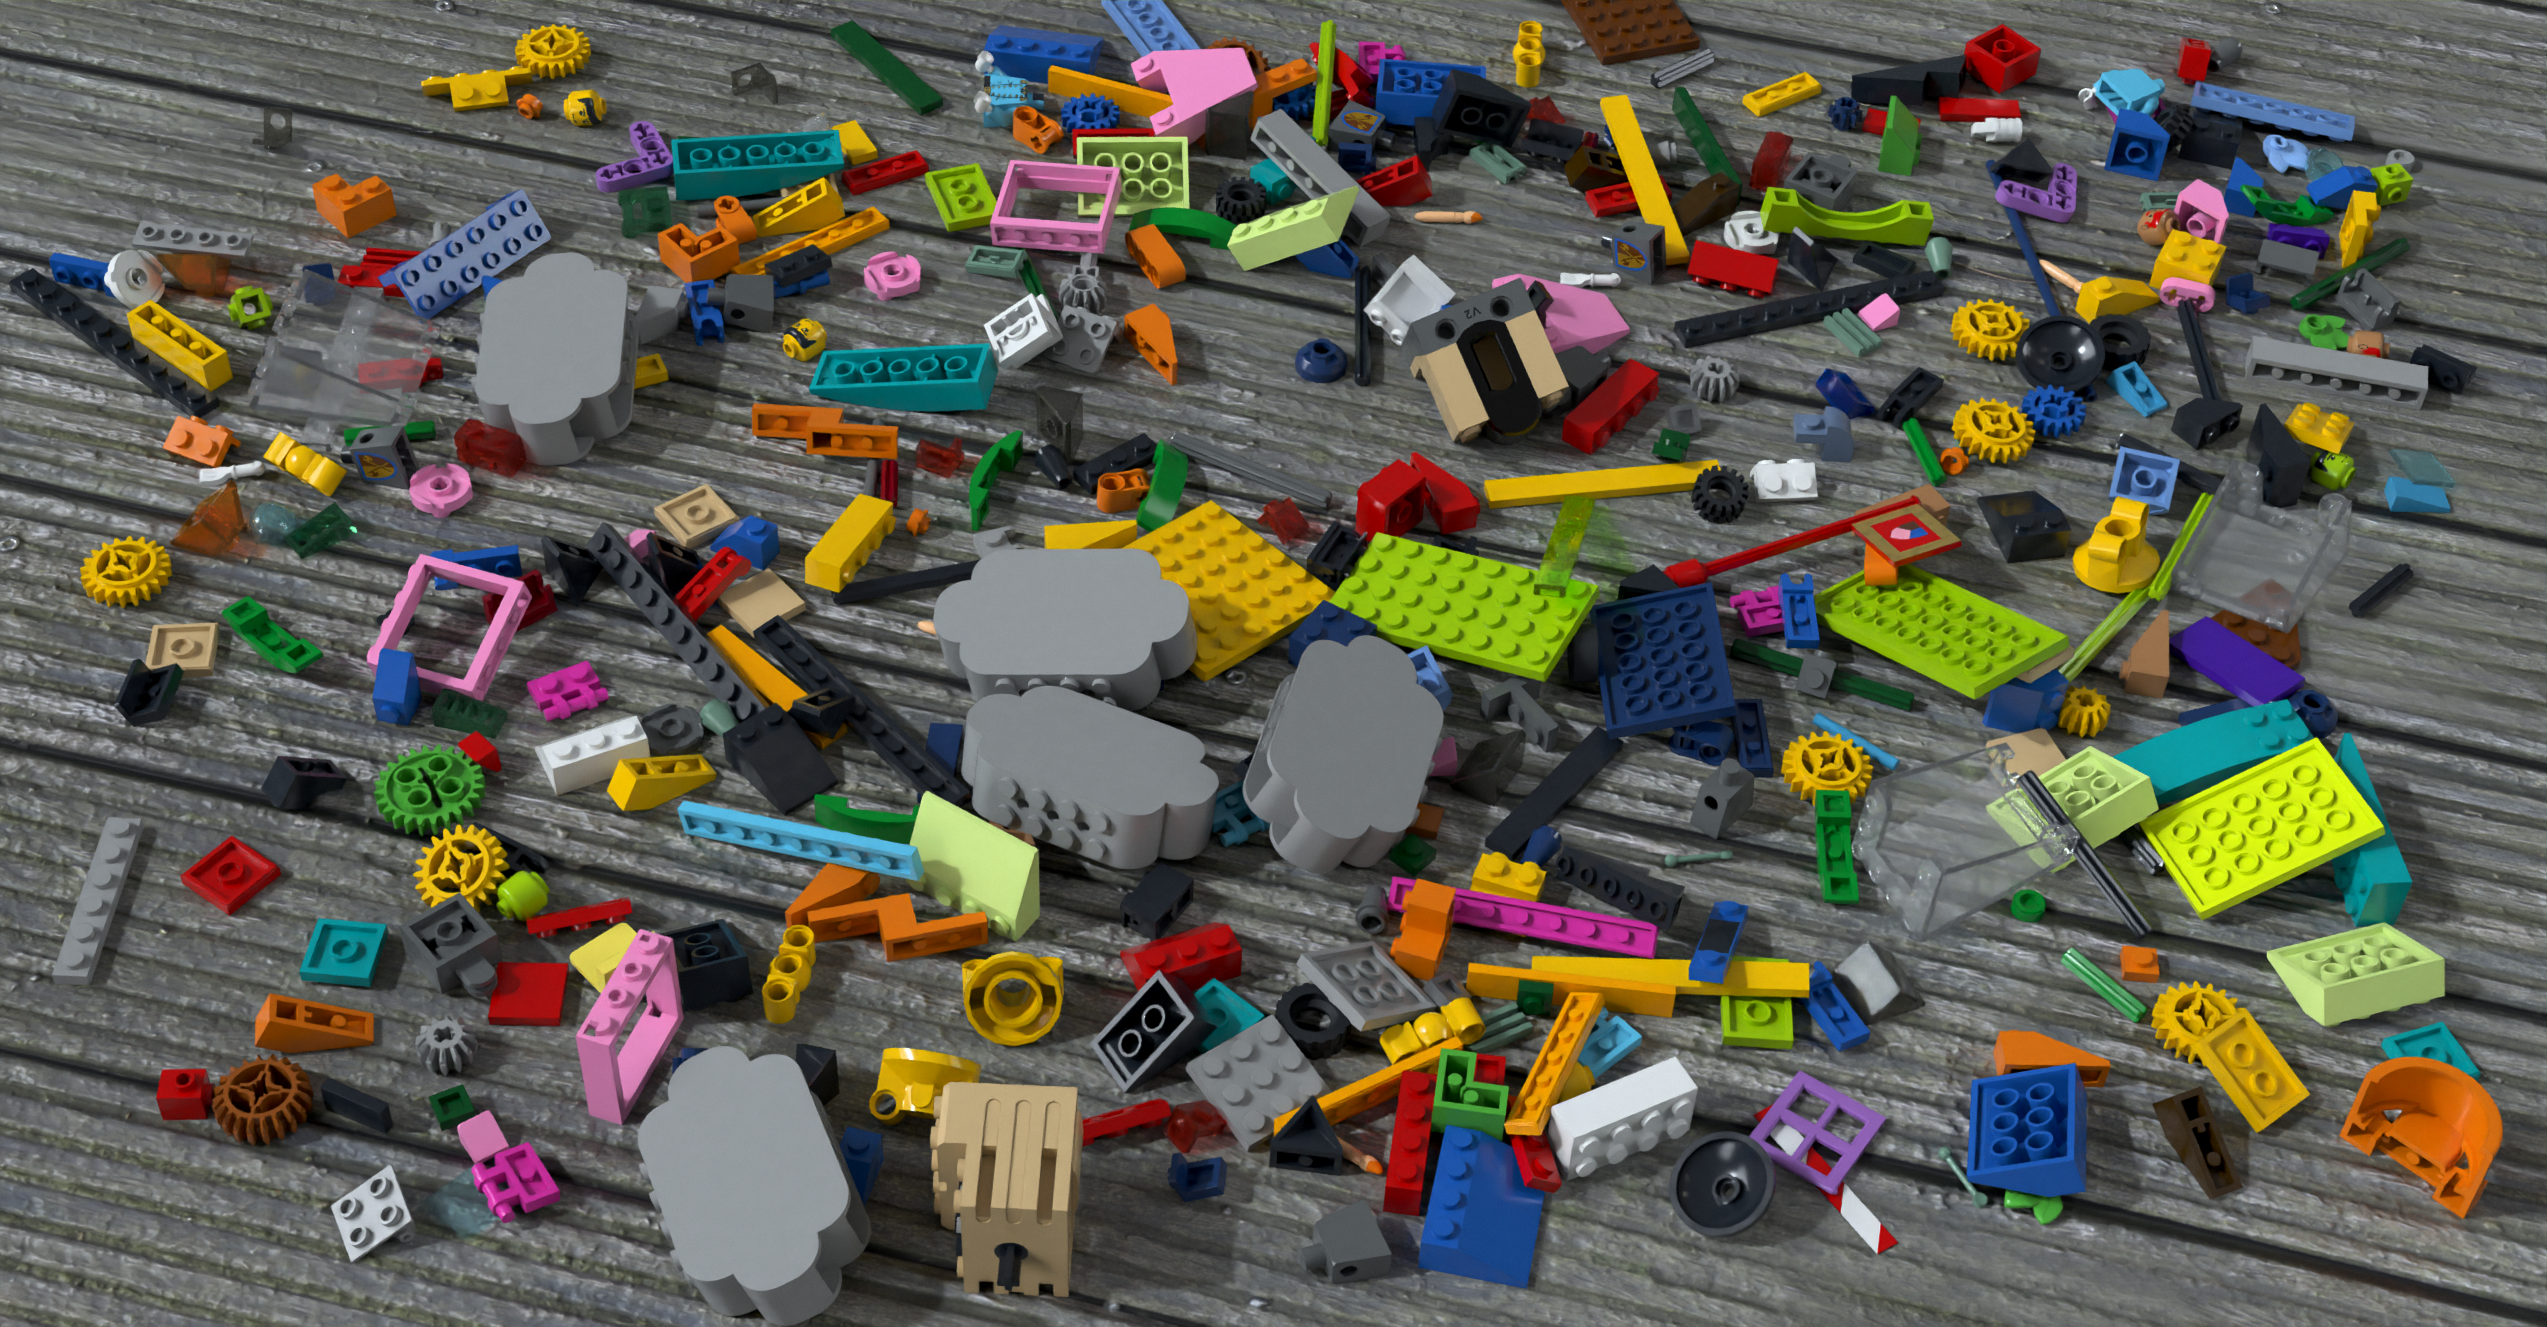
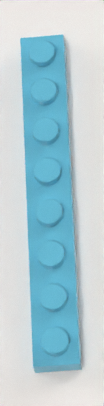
M683 801L677 809L685 834L919 881L924 873L919 851L915 846L689 801Z

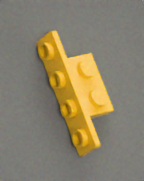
M515 66L505 71L490 69L483 71L481 74L459 73L449 78L433 76L421 81L423 96L451 93L454 112L509 105L506 86L529 84L533 80L531 68Z

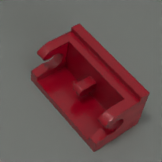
M537 569L516 579L525 583L532 596L516 630L518 632L558 610L555 605L551 585L544 586L542 575ZM492 592L482 597L486 621L489 625H491L504 598L503 595Z

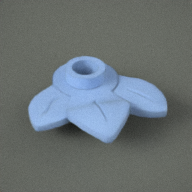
M2268 135L2263 141V153L2269 158L2268 160L2271 165L2280 173H2284L2289 166L2304 172L2309 171L2310 161L2307 155L2310 151L2304 144L2293 139H2285L2280 135Z

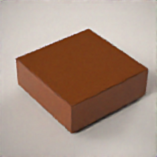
M1419 803L1416 808L1420 810V814L1412 827L1408 826L1405 833H1412L1436 840L1443 819L1444 808Z

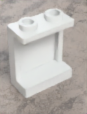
M1413 254L1401 264L1365 307L1364 311L1369 315L1370 320L1374 324L1381 326L1390 334L1393 342L1401 346L1411 322L1438 312L1441 305L1448 303L1456 293Z

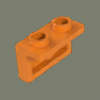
M191 415L190 419L177 416L163 445V449L208 467L218 468L221 466L230 445L239 448L241 442L232 436L234 433L232 430L217 424L215 428L208 426L207 421Z

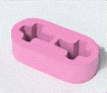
M2171 277L2163 281L2160 298L2165 304L2174 307L2179 305V300L2190 299L2194 304L2196 312H2206L2214 305L2215 291L2210 285ZM2171 289L2177 290L2176 294L2170 293ZM2199 296H2205L2204 300H2199Z

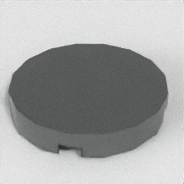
M666 704L655 707L642 718L641 726L648 738L649 751L653 756L689 755L698 749L704 740L705 728L702 724L700 714L692 707L685 706V708L677 707L676 704Z

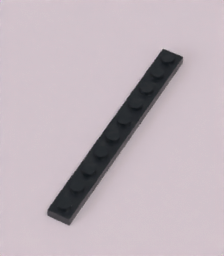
M32 268L9 281V286L13 293L190 417L193 415L201 418L220 406L219 399L215 394Z
M1930 270L1675 321L1674 332L1684 348L1822 321L1828 315L1833 318V313L1835 312L1842 314V310L1848 308L1853 314H1857L1885 293L1889 295L1896 305L1941 297L1945 287L1935 273Z
M602 522L587 543V549L714 696L721 702L728 703L739 723L769 707L770 705L615 528L608 523Z
M776 615L752 631L755 640L811 693L831 687L856 696L855 703L843 723L921 796L926 791H929L959 808L972 800L970 792L783 618Z

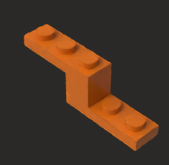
M1300 58L1255 76L1259 87L1236 105L1234 111L1227 113L1195 142L1206 151L1253 132L1257 118L1272 113L1274 97L1316 81L1317 71L1304 59Z
M756 403L752 407V436L806 439L807 454L897 459L899 454L897 426L845 424L843 422L842 408Z
M909 893L890 895L884 898L858 901L852 904L807 912L808 925L814 933L815 943L879 931L887 962L988 943V921L985 911L917 924Z

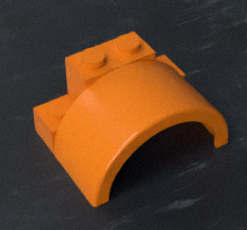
M2400 1057L2382 1062L2366 1073L2339 1136L2368 1156H2371L2376 1149H2379L2436 1187L2432 1199L2464 1219L2478 1203L2488 1183L2485 1177L2502 1143L2503 1122L2499 1109L2492 1097L2481 1084L2467 1073L2452 1065L2430 1058ZM2402 1110L2392 1124L2387 1120V1116L2383 1111ZM2467 1159L2469 1169L2459 1168L2461 1164Z

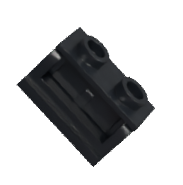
M1334 520L1307 557L1306 571L1336 592L1344 579L1350 576L1360 556H1363L1367 550V532H1364L1361 536L1357 531L1342 526L1340 522Z
M1159 862L1151 872L1147 871L1143 875L1139 886L1132 893L1129 892L1124 896L1120 904L1122 927L1125 928L1128 924L1131 929L1149 938L1150 942L1160 939L1193 902L1194 879Z

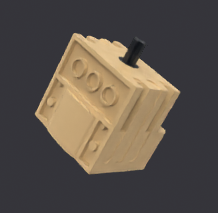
M950 1082L944 1085L943 1096H935L934 1119H936V1125L931 1127L930 1149H933L931 1168L934 1171V1214H941V1225L949 1230H955V1235H957V1277L964 1278V1293H979L980 1281L994 1283V1294L1024 1292V1295L1039 1296L1040 1284H1053L1054 1296L1069 1297L1074 1222L1078 1206L1083 1147V1120L1078 1110V1087Z

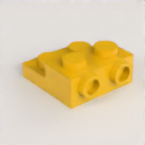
M2353 190L2339 232L2342 268H2346L2355 263L2357 259H2361L2366 243H2371L2372 225L2374 221L2379 220L2381 206L2377 205L2376 193Z
M1494 852L1491 855L1482 853L1472 877L1470 890L1539 903L1544 891L1547 872L1541 870L1539 865L1534 862H1525L1522 865L1509 861L1506 855L1499 852Z

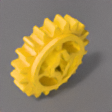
M552 24L551 27L541 26V29L538 30L531 29V34H523V40H517V46L515 47L517 64L525 68H531L532 75L537 73L540 75V78L550 76L551 79H554L555 76H562L564 78L567 73L576 74L575 69H584V63H589V56H591L589 38L584 37V32L577 33L575 27L567 29L566 25L556 27L555 24Z
M1977 299L1975 305L1968 301L1966 308L1959 306L1958 313H1954L1950 332L1954 333L1952 339L1959 341V348H1968V354L1975 352L1978 354V358L1987 356L1991 361L1994 360V357L2005 360L2006 355L2012 358L2016 357L2019 339L2029 327L2030 320L2023 319V312L2016 313L2014 311L2015 306L2007 307L2003 301L1994 303L1992 299H1989L1988 302Z
M1983 397L1980 398L1979 403L1971 399L1968 405L1962 404L1960 410L1956 411L1951 428L1952 431H1955L1953 438L1961 440L1959 446L1969 448L1968 454L1976 453L1979 455L1980 460L1985 457L1990 458L1992 463L1996 459H2001L2004 464L2007 463L2009 457L2016 462L2019 455L2026 456L2027 451L2032 447L2035 430L2032 429L2033 422L2026 421L2027 414H2019L2017 412L2019 407L2011 408L2008 406L2007 401L1998 403L1995 398H1992L1991 402H1986Z
M128 536L126 541L120 542L118 538H115L114 543L111 545L102 543L103 549L100 551L91 550L93 558H84L85 566L80 568L81 582L83 588L86 589L88 597H95V601L98 604L106 600L108 607L114 605L115 602L120 603L121 608H124L126 603L129 602L137 606L139 600L143 598L150 601V594H161L160 585H168L167 577L172 576V565L169 554L165 552V548L163 546L157 547L155 540L146 544L145 537H141L138 541H133L132 537Z
M1824 731L1822 737H1818L1814 732H1811L1809 740L1800 735L1798 743L1790 742L1789 749L1784 752L1781 773L1785 774L1784 783H1791L1790 792L1801 791L1800 799L1805 800L1809 797L1813 799L1812 804L1814 806L1816 789L1849 791L1850 803L1854 804L1856 797H1864L1866 789L1870 787L1873 766L1869 765L1870 756L1862 755V746L1853 748V739H1849L1846 742L1841 740V734L1839 733L1833 738L1829 737L1827 731Z
M459 824L456 826L454 835L445 828L443 829V840L432 836L431 840L434 847L432 849L422 847L421 850L427 855L426 859H417L415 861L422 868L421 871L413 873V876L420 882L415 886V889L422 895L421 899L428 906L431 905V908L459 893L442 891L443 888L460 889V893L479 913V903L483 901L486 905L490 906L492 902L489 894L498 895L496 884L504 883L508 880L500 873L509 869V865L503 860L507 856V852L500 847L501 842L484 828L479 831L471 824L466 832ZM475 849L481 851V853L474 856L472 853H462V850Z
M2194 981L2192 988H2188L2184 982H2180L2178 990L2169 986L2166 995H2159L2151 1016L2154 1018L2151 1027L2157 1029L2156 1039H2166L2163 1047L2165 1050L2175 1048L2176 1058H2180L2184 1054L2188 1056L2189 1064H2193L2195 1059L2201 1058L2192 1045L2244 1008H2235L2238 999H2226L2225 989L2217 993L2213 991V986L2210 983L2205 989L2200 988L2197 981ZM2201 1059V1062H2202L2203 1066H2204V1067H2207V1066L2205 1065V1063H2204V1062L2202 1061V1059Z

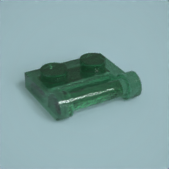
M667 186L630 189L619 192L617 199L622 209L623 223L621 224V233L624 237L634 238L638 233L661 232L673 227ZM635 203H641L642 219H634L633 205Z

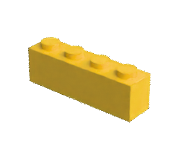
M151 299L127 313L132 337L210 392L233 378L226 350Z
M859 493L805 557V583L840 593L847 583L852 582L858 569L866 565L872 552L879 549L885 536L891 534L894 530L896 517L893 516V503Z

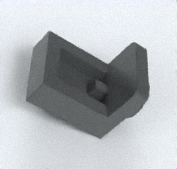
M1815 650L1814 655L1806 653L1795 689L1826 699L1835 670L1838 669L1839 663L1832 661L1834 655L1820 650Z

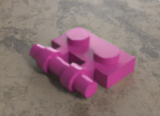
M1359 42L1358 63L1371 75L1374 80L1372 84L1378 83L1380 59L1406 60V54L1400 45H1395L1393 49H1385V42Z
M1777 585L1767 587L1765 591L1753 592L1752 590L1742 591L1740 595L1730 596V605L1732 608H1738L1737 617L1747 637L1784 631Z
M588 661L527 682L528 691L540 712L543 711L547 722L557 718L564 720L571 717V713L584 708L591 710L598 707V703L609 699L605 687L601 688L600 680Z
M529 1142L495 1154V1167L487 1169L483 1163H477L471 1169V1173L475 1177L474 1185L480 1193L486 1195L488 1198L487 1205L492 1214L499 1216L503 1223H509L515 1218L512 1206L517 1204L521 1205L525 1213H529L560 1201L559 1188ZM506 1181L510 1188L501 1191L498 1184Z

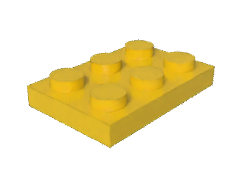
M2298 403L2284 424L2285 429L2292 438L2339 454L2350 436L2355 423L2349 421V417L2341 413L2333 412L2328 414L2320 411L2321 408L2311 403H2303L2302 405Z
M2246 1008L2192 1045L2256 1133L2269 1126L2310 1095Z

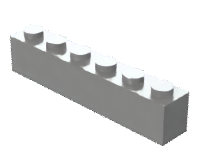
M1282 109L1257 120L1251 140L1312 200L1356 185L1358 186L1359 192L1343 231L1359 247L1384 235L1391 215Z
M2253 336L2246 357L2245 379L2420 410L2428 390V366Z

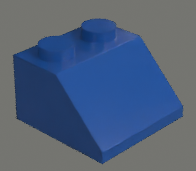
M2120 108L2104 170L2158 182L2170 135L2148 114Z
M2056 668L2032 683H2027L2014 677L2007 683L1991 690L1982 723L1986 727L2018 734L2038 728L2049 731L2058 723L2059 713L2065 699L2069 681Z

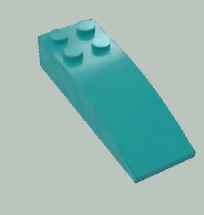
M839 130L671 140L677 201L759 194L811 181L844 168Z
M990 343L823 351L809 391L813 395L875 408L904 411L979 410L987 408L998 374V367Z
M2288 699L2227 712L2191 723L2140 743L2113 756V758L2150 777L2157 804L2159 805L2189 798L2314 739V737Z
M2344 733L2334 760L2384 825L2385 835L2332 859L2335 884L2342 891L2346 912L2351 914L2355 927H2367L2384 922L2388 925H2395L2412 885V879L2351 733Z

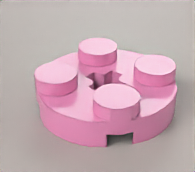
M892 251L877 254L868 261V266L864 267L865 285L870 291L876 293L880 300L884 301L917 292L920 289L921 266L917 259L906 254L907 258L899 257L898 252Z
M446 463L447 468H436V464H432L418 470L410 480L409 491L413 505L421 511L432 513L436 518H444L450 512L461 508L471 500L473 491L469 474L458 465Z

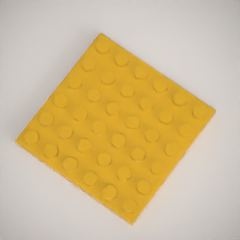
M1212 500L1121 548L1140 549L1152 554L1160 565L1163 580L1175 582L1185 590L1197 634L1196 657L1188 670L1204 682L1296 630L1323 600L1329 602L1336 593Z

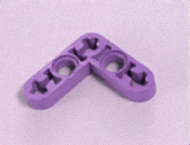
M638 121L630 126L631 143L640 157L598 169L595 175L597 188L600 191L607 193L663 179L674 173L672 154L652 123ZM650 148H657L656 150L652 151L647 150ZM632 171H641L639 173H629Z
M2057 163L2052 170V174L2049 176L2048 192L2005 180L2000 183L1995 198L2006 207L2056 222L2067 223L2070 221L2076 208L2077 172L2068 164Z

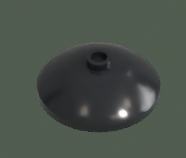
M2063 315L2046 317L2033 323L2020 337L2016 349V362L2019 372L2032 387L2037 388V386H2041L2045 390L2048 388V385H2052L2055 390H2058L2062 386L2064 387L2063 392L2066 393L2070 391L2076 393L2091 385L2101 373L2105 360V348L2098 332L2083 320ZM2062 362L2064 366L2058 367L2055 363Z
M1731 1131L1711 1133L1689 1145L1676 1161L1669 1183L1671 1203L1678 1217L1693 1231L1714 1238L1734 1236L1753 1227L1765 1215L1775 1194L1776 1173L1768 1153L1751 1137ZM1731 1188H1735L1734 1194L1726 1197V1192Z

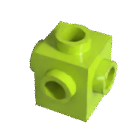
M2399 163L2371 168L2372 177L2378 185L2374 192L2376 193L2377 205L2383 206L2406 201L2414 179Z
M252 285L235 290L236 295L231 297V304L227 305L232 322L237 321L240 328L247 326L248 330L265 326L264 320H268L271 316L270 311H273L270 296L264 294L262 287L253 289ZM252 305L255 312L251 315L246 314L244 306Z

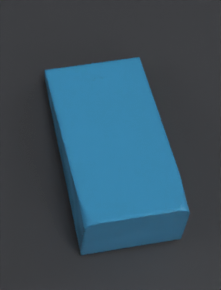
M2135 361L2113 370L2106 380L2116 393L2144 417H2148L2169 406Z
M2400 477L2388 478L2384 493L2391 512L2450 513L2451 509L2444 489Z

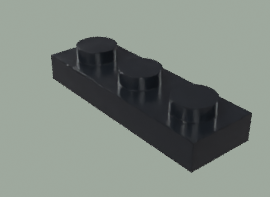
M1142 433L1073 470V479L1090 495H1093L1097 492L1098 479L1103 474L1130 471L1136 468L1142 469L1153 463L1157 444L1145 433Z

